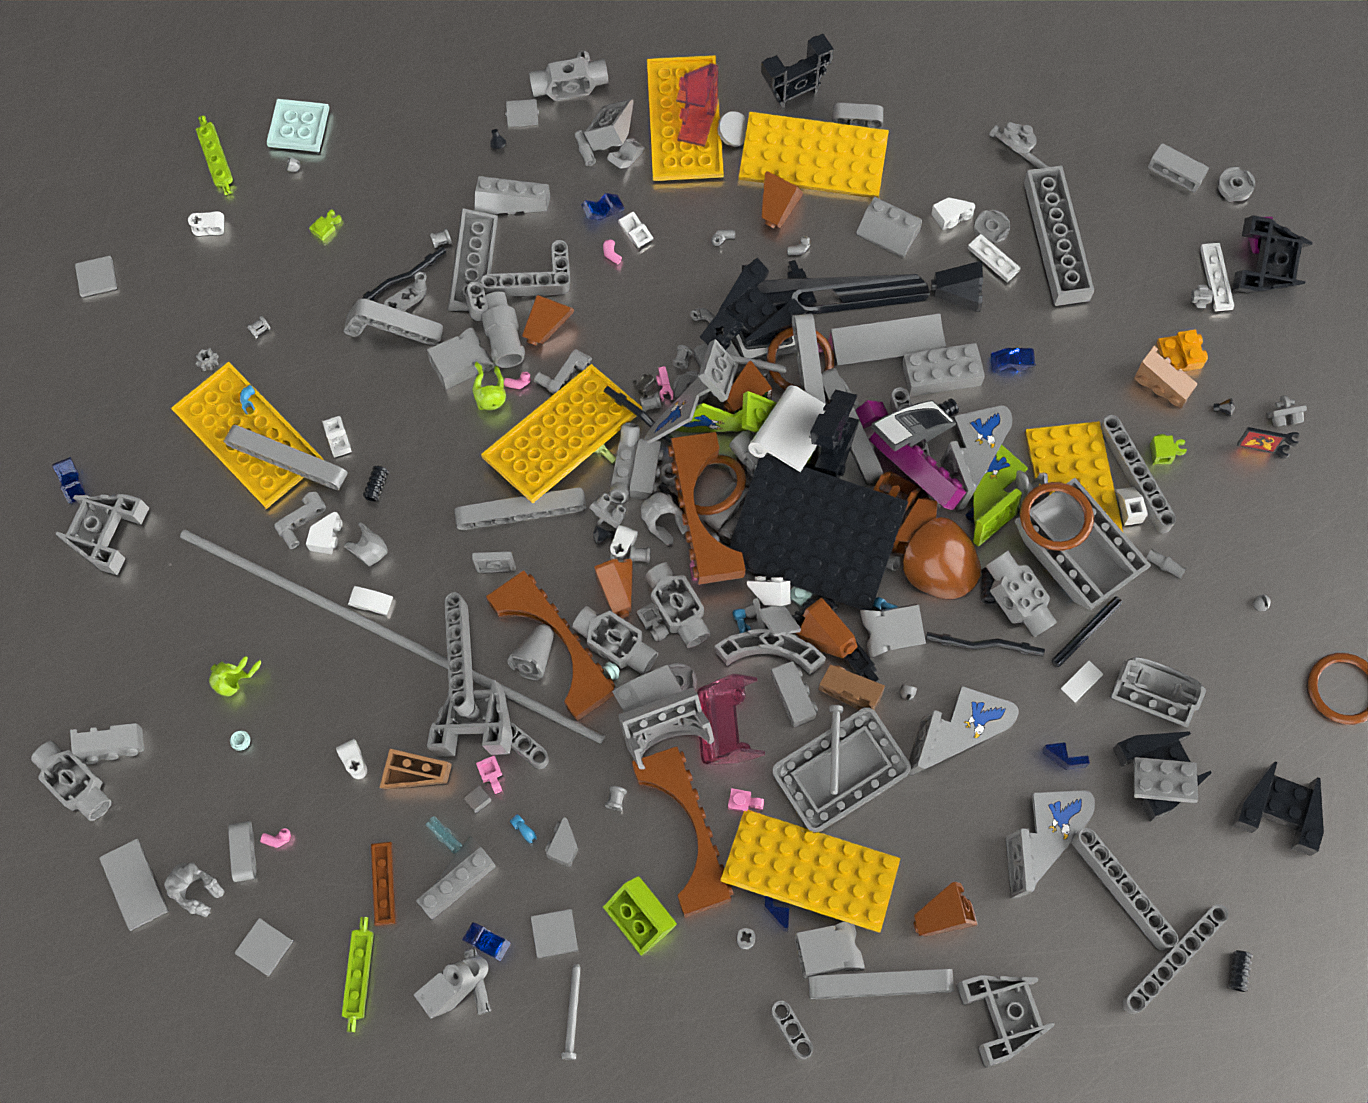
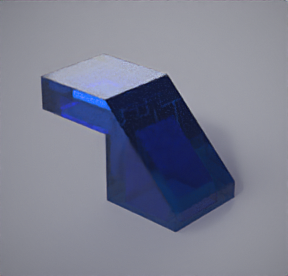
M605 193L598 202L585 200L581 204L588 219L603 220L625 209L619 196Z
M1005 348L991 353L992 370L999 372L1013 367L1020 372L1036 366L1034 349Z
M71 457L52 465L61 482L60 488L69 504L76 501L73 498L74 495H87L79 472Z
M1065 742L1046 744L1042 749L1044 755L1065 770L1082 769L1090 764L1088 755L1068 758Z
M765 896L764 910L783 932H788L789 908L774 907L773 898Z
M472 922L462 939L469 945L499 961L502 960L511 944L508 940L495 935L485 927Z

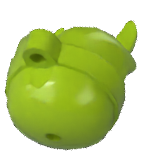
M475 362L478 375L474 380L472 390L479 410H495L500 408L506 398L500 369L498 366L494 367V373L498 378L496 386L481 387L484 375L481 364Z
M247 656L240 661L238 666L229 663L225 664L222 661L218 665L214 664L211 667L210 686L220 695L232 696L240 688L238 681L241 678H251L259 669L261 661L256 662L249 673L242 670L246 666Z

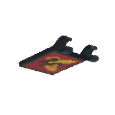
M1247 427L1237 442V446L1272 452L1286 459L1290 454L1284 453L1283 450L1288 451L1290 446H1297L1299 441H1294L1292 437L1298 438L1300 435L1298 432L1283 434ZM1283 441H1285V442H1286L1287 444H1289V445H1286V444L1281 445V444H1282Z

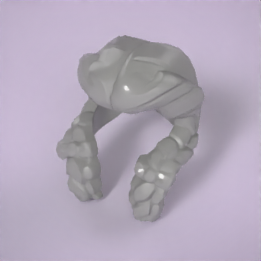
M658 492L642 503L641 519L646 522L651 533L661 539L664 544L670 546L674 541L673 536L664 527L655 525V522L660 515L669 512L675 514L674 518L681 534H685L687 526L682 523V514L684 512L674 503L670 494Z
M195 863L176 865L165 880L164 886L167 890V896L176 900L189 913H196L207 917L210 914L211 907H208L203 902H198L196 899H186L185 894L188 886L195 880L202 879L205 889L216 898L222 897L224 890L216 883L217 880L199 870Z

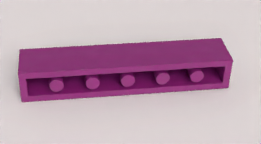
M876 432L869 438L872 444L944 508L953 510L966 494V491L961 488L962 483L955 478L951 479L948 476L950 473L944 468L936 466L937 462L930 456L926 457L923 454L924 450L915 444L910 447L907 444L894 451Z

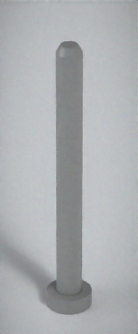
M996 125L989 135L993 138L996 136L1003 142L1001 138L1002 132L1000 131L1001 127ZM1017 152L1038 169L1048 168L1047 165L1031 153Z
M729 354L738 364L746 365L749 361H752L757 368L786 373L787 367L783 365Z
M831 705L829 706V712L832 713L830 792L832 795H837L840 713H843V706Z
M574 964L572 967L565 1052L561 1054V1059L576 1060V1053H573L580 980V965Z

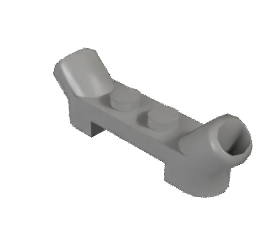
M624 423L621 426L618 452L611 488L608 493L612 498L611 502L614 504H624L630 497L629 490L638 439L640 437V427L635 423Z

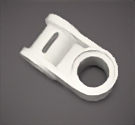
M221 212L193 213L188 217L192 233L196 236L221 235L224 233V215Z
M621 525L618 526L610 546L611 559H618L619 562H624L623 560L628 558L631 546H634L637 539L638 531Z
M352 739L336 747L337 753L348 773L355 779L364 778L368 768L356 740Z

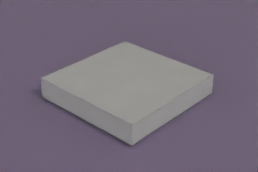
M111 256L75 264L81 297L117 289Z
M512 552L472 553V560L477 573L515 571Z
M572 909L531 916L538 959L578 951Z
M259 918L237 948L235 954L265 975L270 976L293 943V940Z

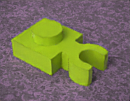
M332 209L327 213L326 218L321 216L309 229L314 235L324 241L335 230L334 224L341 222V216L337 215V217L332 218L335 215Z

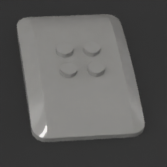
M863 708L840 722L837 795H832L830 792L832 728L783 758L773 767V775L805 826L812 832H820L905 778L911 771L908 759L877 713L871 708Z

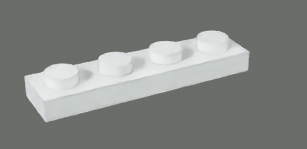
M1220 243L1202 244L1200 250L1209 290L1213 291L1212 303L1214 311L1233 310L1234 302Z

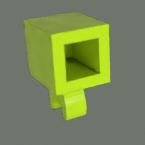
M1158 434L1154 436L1150 442L1153 465L1172 464L1176 454L1184 455L1187 449H1180L1178 446L1184 445L1185 440L1179 439L1174 444L1173 435Z

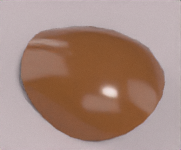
M940 517L924 524L910 540L903 559L904 572L910 583L920 591L937 598L956 599L962 597L975 587L980 578L981 564L972 541L964 530L949 518Z

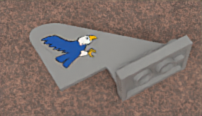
M716 339L709 342L697 379L647 432L645 441L648 444L692 421L700 396L712 391V394L721 402L728 399L738 364Z
M995 406L953 417L964 448H960L957 441L950 442L940 463L942 468L950 473L948 476L962 483L961 488L966 491V494L956 505L958 510L965 509L1011 429L1012 414L1005 406Z
M961 686L950 722L941 719L942 713L936 710L921 719L909 757L911 765L909 775L912 776L1009 729L1017 719V706L1010 701Z
M1089 791L1032 793L1036 833H1029V829H1019L1006 837L1011 898H1020L1033 892L1036 883L1072 842L1073 836L1089 822L1095 809V799Z

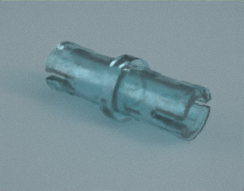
M435 816L430 818L431 823L427 821L426 826L437 836L436 839L439 842H443L453 854L458 851L456 847L461 848L462 843Z

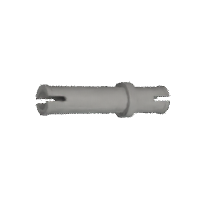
M477 949L465 951V959L478 956ZM482 979L472 989L478 1015L491 1011L485 984Z

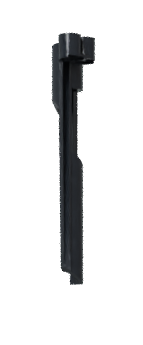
M918 274L764 280L757 286L778 310H781L794 298L798 302L797 298L800 293L832 289L843 302L811 307L800 304L807 311L806 314L926 301L930 295L928 284Z

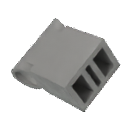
M473 328L465 330L459 337L456 336L427 349L429 361L446 390L476 376L478 371L475 367V362L481 364L483 373L489 372L495 367L489 354L480 346L481 341Z
M918 604L879 611L860 610L863 626L868 631L866 645L870 658L888 650L926 644Z
M843 921L835 926L796 934L794 938L804 979L841 970H865L862 954L855 944L857 933L854 924Z
M472 956L449 964L413 995L430 1019L449 1012L466 997L480 980L485 978L488 973V963L481 956Z

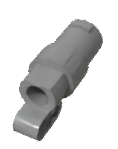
M475 281L469 283L466 292L469 314L472 319L476 321L482 320L485 334L489 337L491 343L492 361L501 368L514 367L520 364L524 359L525 351L524 347L520 344L517 332L519 325L515 309L508 306L505 293L492 292L485 295L484 287L481 283Z

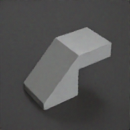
M633 138L625 139L619 151L609 153L607 160L620 169L627 168L645 151L646 147Z

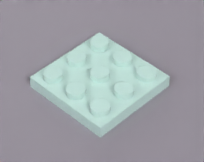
M277 99L267 138L268 147L319 152L328 117L329 105Z

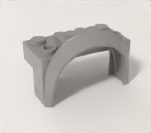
M1133 657L1127 661L1124 660L1110 697L1188 728L1194 711H1198L1206 689L1199 681L1176 669L1145 658ZM1181 684L1182 687L1178 698H1175Z
M694 688L618 715L627 748L639 769H645L642 761L645 751L665 739L681 735H696L702 737L708 744L715 741L710 722L702 712L699 697Z

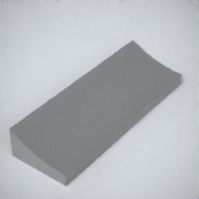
M462 209L447 311H469L466 301L468 284L474 281L481 283V278L484 275L491 274L497 215Z
M940 314L831 329L835 366L901 357L908 353L947 348Z

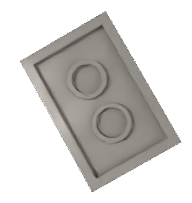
M1135 757L1134 797L1197 803V763Z

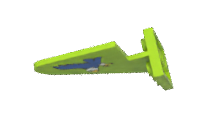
M747 391L743 394V409L735 414L702 403L696 406L692 421L677 428L675 431L699 433L750 430L757 433L777 402Z
M1002 444L973 493L975 528L973 543L978 547L1017 515L1022 492L1017 488L1011 493H1007L1004 489L1016 480V472L1018 470L1026 472L1028 467Z

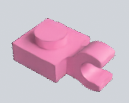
M659 367V375H656L657 385L662 387L659 393L660 400L664 401L665 394H669L672 400L674 393L670 387L666 367Z
M495 755L477 762L476 765L483 782L490 781L495 794L502 792L497 777L502 776V772Z
M731 788L728 810L739 812L748 811L749 808L763 810L764 799L751 798V792Z

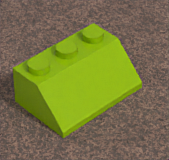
M639 876L624 883L603 906L640 955L646 953L677 925Z

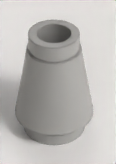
M732 516L718 531V537L721 542L731 544L739 520L738 516Z

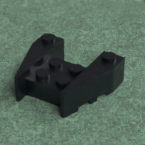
M824 34L813 36L808 40L806 59H801L791 66L785 67L777 55L766 58L761 62V74L782 108H785V102L810 90H813L814 93L818 92L821 85L820 79L826 75L827 64H831L834 48Z
M1255 215L1245 218L1242 237L1261 240L1256 272L1247 270L1235 272L1232 290L1256 293L1305 284L1306 281L1296 279L1301 249L1312 245L1313 242L1291 232L1290 229L1277 224L1271 218Z
M758 257L742 270L719 308V311L721 308L729 309L744 323L741 328L748 336L743 344L744 347L773 337L779 332L792 327V316L806 314L807 312L795 298L781 310H778L759 290L757 286L768 277L769 270Z
M835 389L830 397L829 404H825L823 407L824 414L819 413L810 431L811 443L821 446V453L815 464V471L836 478L843 477L846 469L845 463L860 422L859 419L849 417L857 394Z
M1186 731L1135 735L1117 743L1113 750L1122 767L1134 762L1135 757L1191 762L1180 743L1186 740L1191 733ZM1211 770L1197 775L1198 786L1212 773ZM1145 798L1141 805L1149 820L1153 821L1169 814L1180 802Z
M1275 761L1265 770L1245 799L1237 807L1232 826L1253 833L1259 828L1261 818L1264 817L1295 829L1296 833L1291 849L1312 856L1319 851L1324 834L1321 778L1317 777L1310 782L1309 788L1274 775L1278 764Z

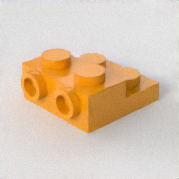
M1196 329L1178 332L1176 336L1158 338L1157 340L1160 355L1164 359L1168 357L1171 360L1170 364L1176 370L1202 369L1208 359L1206 350H1202L1201 347L1203 343L1202 335L1197 334Z

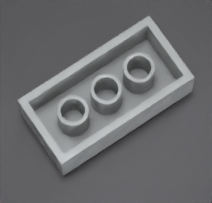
M977 343L908 353L903 356L902 368L909 397L982 386L985 377Z

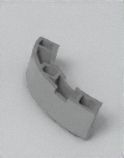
M756 629L737 635L734 634L715 645L716 654L726 666L746 656L772 654L794 661V663L811 675L824 665L826 657L810 643L797 638L793 634L773 636L769 629Z

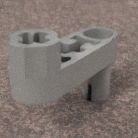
M417 272L413 284L387 299L383 305L405 311L425 297L427 290L425 284L426 274Z
M575 349L555 378L552 379L542 372H538L534 381L555 394L571 380L577 369L581 371L586 369L591 364L592 357Z
M316 491L305 495L302 499L305 504L304 506L283 517L274 525L279 536L284 538L289 549H294L300 545L293 530L319 516L326 510L324 502Z

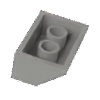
M874 197L866 209L856 235L904 258L920 232L922 219Z

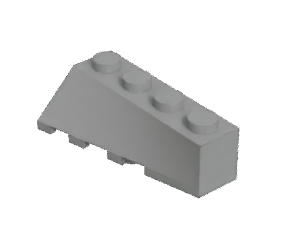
M478 176L474 211L492 215L500 213L511 215L522 211L524 213L547 211L550 200L549 184Z
M470 836L432 888L416 901L433 920L496 866L481 846Z

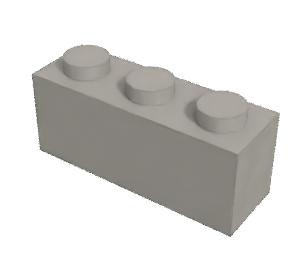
M1163 143L1159 146L1148 166L1152 171L1194 193L1209 170V167L1203 163L1197 162L1188 155L1182 154Z
M638 439L629 490L630 498L646 500L658 492L656 477H660L661 466H659V460H663L664 449H661L660 441L648 444L645 439Z
M794 661L771 669L772 679L793 728L815 720L818 709L815 702H811L808 696L810 690L808 685L802 682L801 677L803 675L800 667L796 666Z

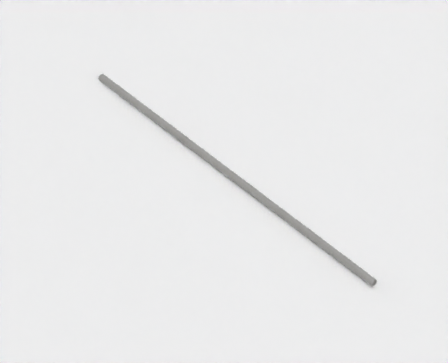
M185 529L181 532L180 538L448 669L447 657ZM472 670L473 682L491 689L492 679ZM498 683L504 689L506 698L602 744L605 738L604 734Z

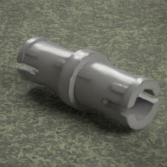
M579 130L575 133L579 145L578 150L583 155L585 165L591 166L596 163V159L584 134L585 131Z
M1151 549L1146 557L1147 560L1161 567V570H1166L1179 579L1186 570L1185 567L1171 560V557H1165L1154 549Z

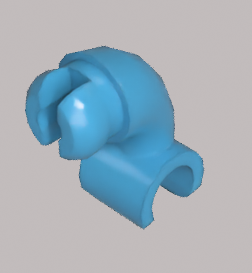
M248 385L246 388L244 387L240 393V402L246 414H248L246 411L247 407H252L255 410L253 403L248 401L251 395L255 394V390L251 385Z
M880 597L875 599L873 605L878 611L898 607L887 603L886 600Z
M734 610L732 614L734 620H737L739 632L744 633L751 630V627L744 620L746 618L745 610Z
M518 814L509 821L516 830L519 829L528 843H533L532 840L537 839L535 832L525 824V821Z

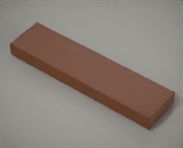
M392 842L371 844L374 925L396 924Z

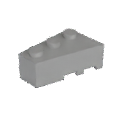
M137 723L110 726V729L97 731V727L90 728V732L77 733V729L70 730L72 753L86 764L98 763V760L102 759L115 760L118 759V756L122 755L135 756L138 752L144 751L143 732Z

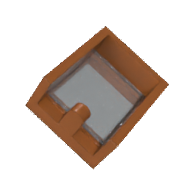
M888 471L880 476L873 490L908 501L907 510L911 505H915L923 488L892 471Z

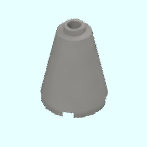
M545 624L538 625L509 655L507 662L511 669L515 670L517 668L521 671L519 675L531 680L542 678L554 638L552 628Z

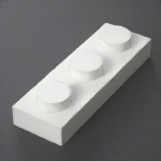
M982 234L968 245V249L1006 282L1010 281L1020 271V267Z

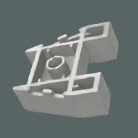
M126 494L92 497L88 495H74L73 498L80 504V507L67 534L56 532V535L99 570L118 575L125 558L117 550L109 548V542L120 519L142 524L149 507L141 499Z
M492 680L490 690L473 691L474 710L470 715L464 717L460 716L451 706L448 691V698L444 706L440 707L438 711L439 716L429 731L427 748L437 757L455 756L458 734L484 733L482 746L491 755L510 754L513 735L504 689L496 680Z
M980 975L963 980L957 984L963 1005L986 999L999 1039L984 1043L978 1047L985 1068L1010 1060L1055 1026L1054 1022L1043 1025L1029 988L1030 985L1039 981L1037 977Z

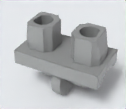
M1284 395L1280 397V402L1275 403V407H1281L1282 410L1266 413L1267 418H1272L1274 427L1287 425L1285 415L1289 414L1291 424L1304 422L1303 412L1307 411L1306 405L1290 408V405H1295V400H1289L1288 396Z
M604 493L602 496L599 495L589 508L600 518L597 522L599 525L604 521L617 529L626 517L627 509L619 504L616 508L611 505L612 498L607 493Z
M758 598L753 599V604L745 607V612L749 619L756 616L758 622L749 624L751 630L768 629L757 612L758 609L764 608L763 603Z

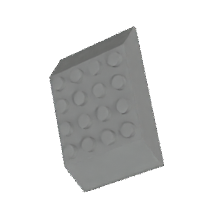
M1073 478L1066 484L1077 488L1087 497L1094 513L1092 531L1083 543L1068 550H1050L1038 545L1026 534L1020 517L1015 519V523L1025 545L1070 598L1091 610L1148 569L1151 564L1078 480ZM1055 491L1030 509V520L1035 531L1042 537L1061 542L1075 537L1080 532L1084 524V512L1080 503L1074 497L1064 492Z

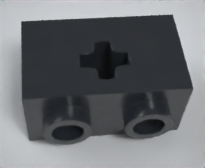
M721 308L700 335V338L707 345L716 339L727 350L731 344L730 341L741 332V327L744 323L729 309Z

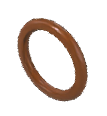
M793 327L779 332L771 341L767 352V362L776 364L777 350L784 340L794 336ZM816 331L817 342L825 354L826 364L824 371L834 367V354L827 339L820 332ZM769 370L775 383L782 389L786 390L791 385L801 389V386L786 381L779 372Z
M718 455L715 460L708 464H726L730 466L736 473L737 485L733 493L723 502L712 506H699L695 504L697 514H718L729 509L739 500L745 489L746 473L743 466L737 460L730 456Z
M1050 482L1035 487L1026 495L1020 508V520L1026 534L1035 543L1050 550L1063 551L1079 546L1088 538L1094 524V513L1087 497L1080 490L1065 483ZM1060 491L1071 495L1080 503L1084 512V524L1075 537L1061 542L1052 541L1042 537L1035 531L1030 520V509L1035 499L1046 492Z
M1334 653L1321 658L1312 667L1308 678V691L1315 707L1325 717L1341 724L1355 725L1367 721L1368 707L1354 715H1344L1331 710L1320 697L1318 679L1321 672L1327 666L1337 662L1354 664L1368 675V662L1349 653Z

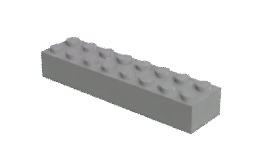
M1055 166L1027 170L1024 185L1054 306L1090 301L1094 293V287L1063 167Z

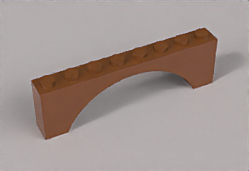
M716 432L671 438V445L668 446L669 457H673V462L671 463L672 473L676 474L677 477L675 479L676 491L680 492L678 503L684 512L682 514V523L687 526L685 538L686 542L690 543L691 546L689 558L690 561H694L695 566L692 567L693 577L697 578L698 585L744 578L746 571L742 552L730 549L713 538L701 523L694 504V487L698 477L706 466L719 455L720 448Z
M523 570L486 596L487 602L498 617L521 616L550 626L561 638L570 653L573 663L572 683L564 703L574 719L579 721L614 696L612 691H614L616 686L610 678L606 679L602 674L604 670L598 662L596 664L591 659L593 656L587 647L583 648L580 645L582 641L576 633L572 634L568 629L570 625L566 619H561L557 613L559 611L553 603L549 604L546 600L548 596L544 590L536 587L535 584L537 582L531 574L527 575Z
M676 746L642 758L645 769H639L636 762L632 761V767L638 784L658 789L676 800L689 816L696 832L698 842L696 865L690 880L677 895L684 918L731 902V896L734 894L730 884L721 882L724 865H719L717 857L720 854L717 846H712L710 840L713 837L710 826H705L703 819L706 818L703 807L699 808L697 800L700 798L697 789H692L690 782L693 781L690 770H686L683 764L686 763L683 751L679 752Z

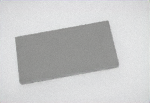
M138 839L99 857L130 931L169 912Z

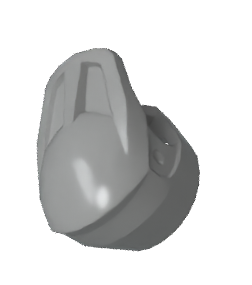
M1018 470L1016 472L1015 489L1017 488L1022 492L1018 508L1019 512L1026 495L1037 487L1039 483H1048L1047 473H1039L1038 477L1030 483L1023 471ZM1046 492L1040 495L1037 499H1035L1031 508L1040 503L1045 498H1047L1049 496V492Z
M359 522L358 525L362 531L360 541L358 543L348 541L344 547L370 567L380 561L387 554L388 549L380 536Z

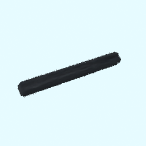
M1115 596L1052 659V663L1056 667H1060L1123 604L1122 600Z

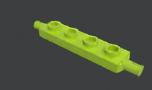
M199 116L198 120L201 126L196 128V132L214 184L217 188H223L224 195H229L232 193L229 184L233 181L215 126L212 122L207 123L205 116Z
M360 917L359 929L352 931L342 1016L348 1019L346 1032L352 1033L356 1032V1020L364 1018L374 937V933L367 930L368 917Z

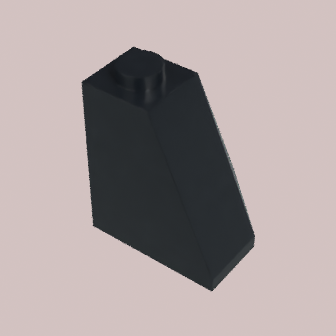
M982 261L935 272L934 279H931V290H934L936 298L980 312L983 303V295H979L982 293L983 285Z

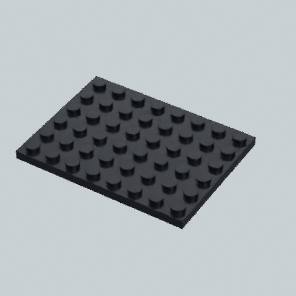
M766 454L764 457L759 458L729 548L742 552L745 569L768 578L783 577V580L790 581V585L861 610H872L908 501L803 467L801 472L780 459Z

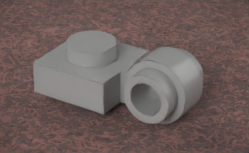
M653 603L636 611V615L644 628L647 630L652 627L650 634L654 641H661L666 638L669 632L664 624H659L663 621V618Z

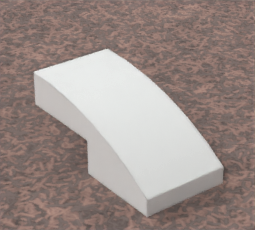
M634 211L618 220L621 228L637 248L653 240L652 235L646 226L641 224Z
M337 416L322 421L334 458L352 452L341 417Z
M354 586L347 605L386 616L393 597Z
M1088 661L1061 690L1076 703L1104 674Z

